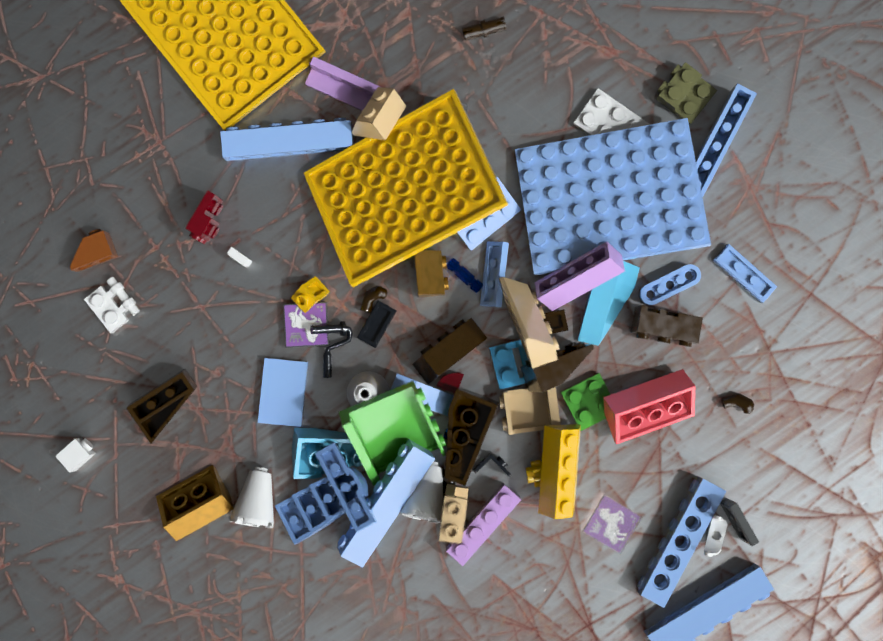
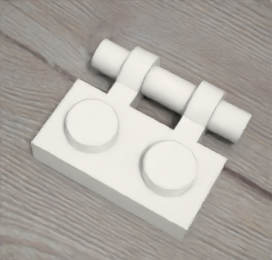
M111 277L107 280L111 287L108 292L103 286H100L84 300L110 333H114L129 321L128 317L124 314L129 310L134 316L140 310L135 305L136 301L132 297L130 298L123 290L125 287L121 282L118 283L114 277ZM116 295L123 302L120 307L113 299Z

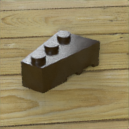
M641 305L634 309L631 333L636 334V338L649 340V336L657 337V342L670 344V341L674 340L679 341L680 346L692 347V344L699 343L703 317L667 312V310L650 309L648 306Z
M472 318L466 322L462 319L453 326L455 331L451 334H448L446 331L437 338L438 344L434 347L429 344L420 351L422 356L412 365L427 384H430L487 339L486 335Z
M184 369L126 407L150 444H152L194 392L197 385L188 371Z

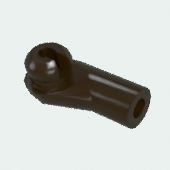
M375 286L366 291L360 310L371 313L373 302L377 299H385L388 293L387 289L382 288V286Z
M740 393L721 398L724 409L737 405L742 408L745 414H750L754 411L752 399Z

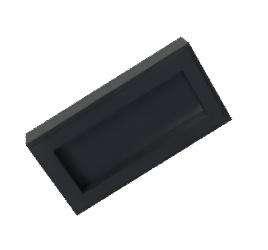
M378 300L357 338L376 348L397 310Z

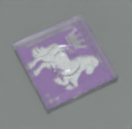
M604 494L582 532L621 555L640 523L642 516Z

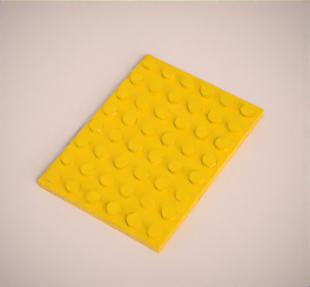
M119 0L224 131H226V128L234 126L307 68L313 56L319 58L326 53L285 0Z
M454 89L398 119L386 140L364 138L304 172L346 277L352 287L509 205Z

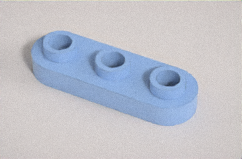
M685 265L643 286L639 292L640 300L645 305H655L696 285L701 279V272L695 265ZM686 272H690L692 274V278L690 280L686 279ZM667 281L673 284L672 289L666 287ZM648 291L653 292L654 296L652 299L647 297Z

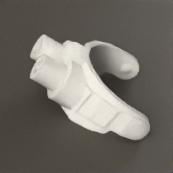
M714 515L712 518L704 549V555L711 557L721 552L728 526L727 521L721 516Z

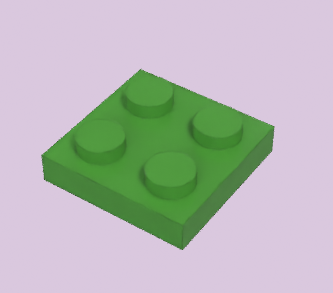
M600 373L560 392L576 424L581 425L580 431L606 419L604 397L611 394Z

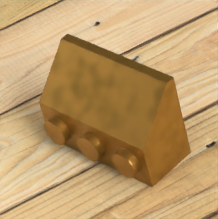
M213 465L156 496L163 528L176 541L234 509L230 494Z

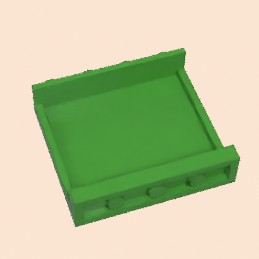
M414 380L339 411L342 426L373 486L380 480L379 473L386 471L388 465L395 461L400 447L406 444L408 439L430 452L440 449L442 456H446L443 449L444 446H447L442 433L437 434L440 429L436 419H430V416L433 415L428 403H423L426 397L421 387L417 389Z

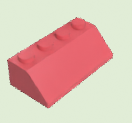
M683 369L604 397V413L616 445L695 416L696 386Z

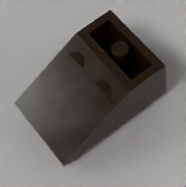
M584 341L567 344L564 346L565 350H556L558 360L532 368L529 359L526 360V365L521 366L520 369L528 391L542 393L562 385L594 349L593 344H585Z

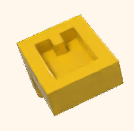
M315 276L301 285L291 299L306 313L317 302L325 298L330 291Z

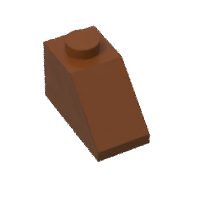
M96 229L89 232V236L82 238L70 265L72 271L80 272L118 257L108 232Z

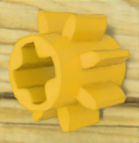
M540 460L530 461L531 467H525L528 484L534 483V487L537 488L540 487L542 464Z

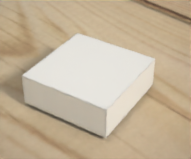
M233 247L227 252V255L245 267H249L252 263V260Z

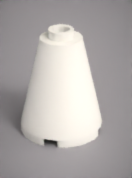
M371 371L361 372L355 375L348 384V402L351 406L367 401L389 391V385L384 377L378 373ZM366 389L369 391L368 398L363 397L362 390Z
M433 462L401 509V515L417 520H428V522L433 523L442 522L444 507L443 468L439 467V463Z
M255 467L254 470L249 471L230 516V522L253 527L263 525L265 528H273L271 474L267 473L268 469Z

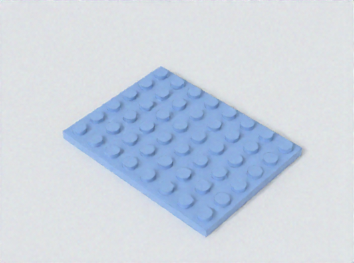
M688 118L515 149L534 275L552 273L559 270L564 265L605 242H608L622 255L623 261L711 246Z

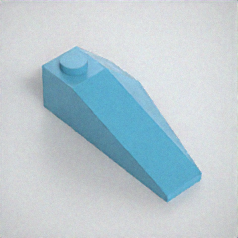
M623 261L625 272L589 291L577 341H584V343L599 346L635 289L640 267Z
M294 428L292 441L294 479H317L322 477L325 472L315 453L332 443L337 444L348 467L362 466V463L345 432L318 428Z

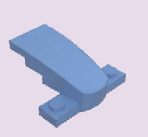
M332 443L315 453L327 477L310 484L309 487L275 505L294 545L322 530L345 513L355 532H359L377 522L365 499L368 496L366 479L360 471L354 467H348L336 443Z

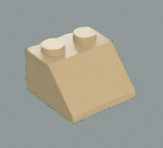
M377 87L355 123L352 131L354 136L380 140L387 139L406 108L405 103L395 89Z

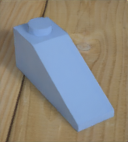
M397 373L391 390L414 379ZM414 380L417 389L421 387L426 397L423 403H428L432 411L448 416L449 407L454 395Z

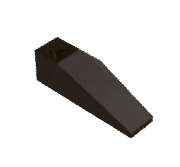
M459 388L456 389L448 413L446 479L466 486L499 402L477 393Z

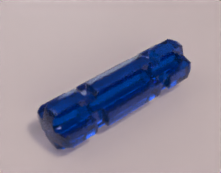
M452 258L447 263V268L451 272L454 271L455 275L467 286L470 285V289L475 293L479 292L483 287V283L478 279L476 280L471 272L463 265L460 266V263L455 258Z

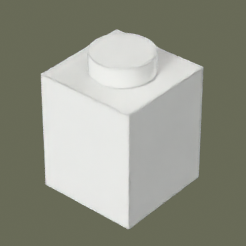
M81 437L75 438L55 457L69 472H74L96 453L92 450L93 445L90 441Z

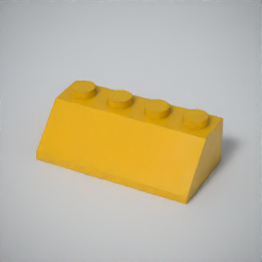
M580 424L544 426L538 513L553 519L571 518L575 511Z

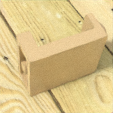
M556 387L542 393L530 392L528 388L502 391L503 396H499L500 409L505 410V418H502L503 431H507L508 435L544 430V426L561 425Z
M447 484L439 541L462 543L469 487Z

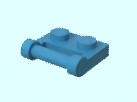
M521 340L489 348L499 390L525 384L524 377L519 378L512 351L513 348L518 347L522 365H526L525 361L528 360Z

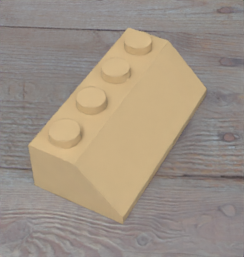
M505 277L499 278L507 309L532 368L558 360L556 350H559V345L556 338H551L550 336L552 330L549 322H544L543 320L545 319V314L542 306L537 307L536 305L539 302L535 291L531 292L528 284Z

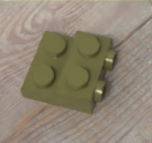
M685 62L683 66L678 64L670 74L673 78L669 83L664 81L657 90L660 95L656 100L680 119L688 118L690 126L718 90L702 79V74Z

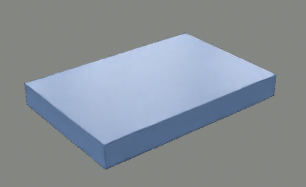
M264 358L258 423L302 427L308 362Z

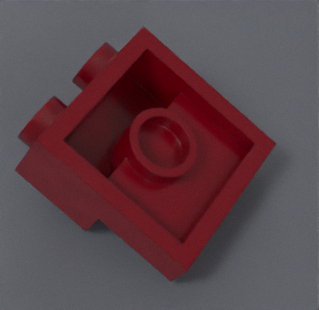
M208 190L185 228L191 232L189 234L190 237L203 244L217 236L220 230L218 228L220 223L213 218L218 216L223 208V200Z

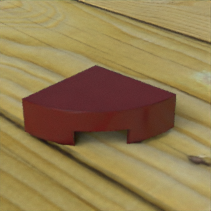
M450 373L441 378L436 387L455 394L464 374Z

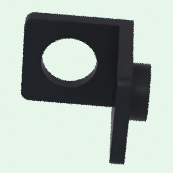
M491 452L473 469V472L476 474L492 459L508 477L511 476V473L506 469L508 464L500 456L495 458Z

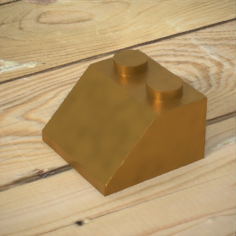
M423 250L415 254L419 297L445 295V290H449L448 277H443V269L447 268L446 255L442 256L440 250Z

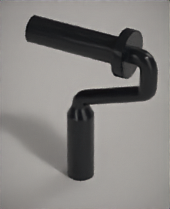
M340 321L338 325H313L310 327L311 334L340 333L341 336H345L347 331V339L326 347L323 354V378L332 377V354L330 351L352 340V329L346 326L345 321Z

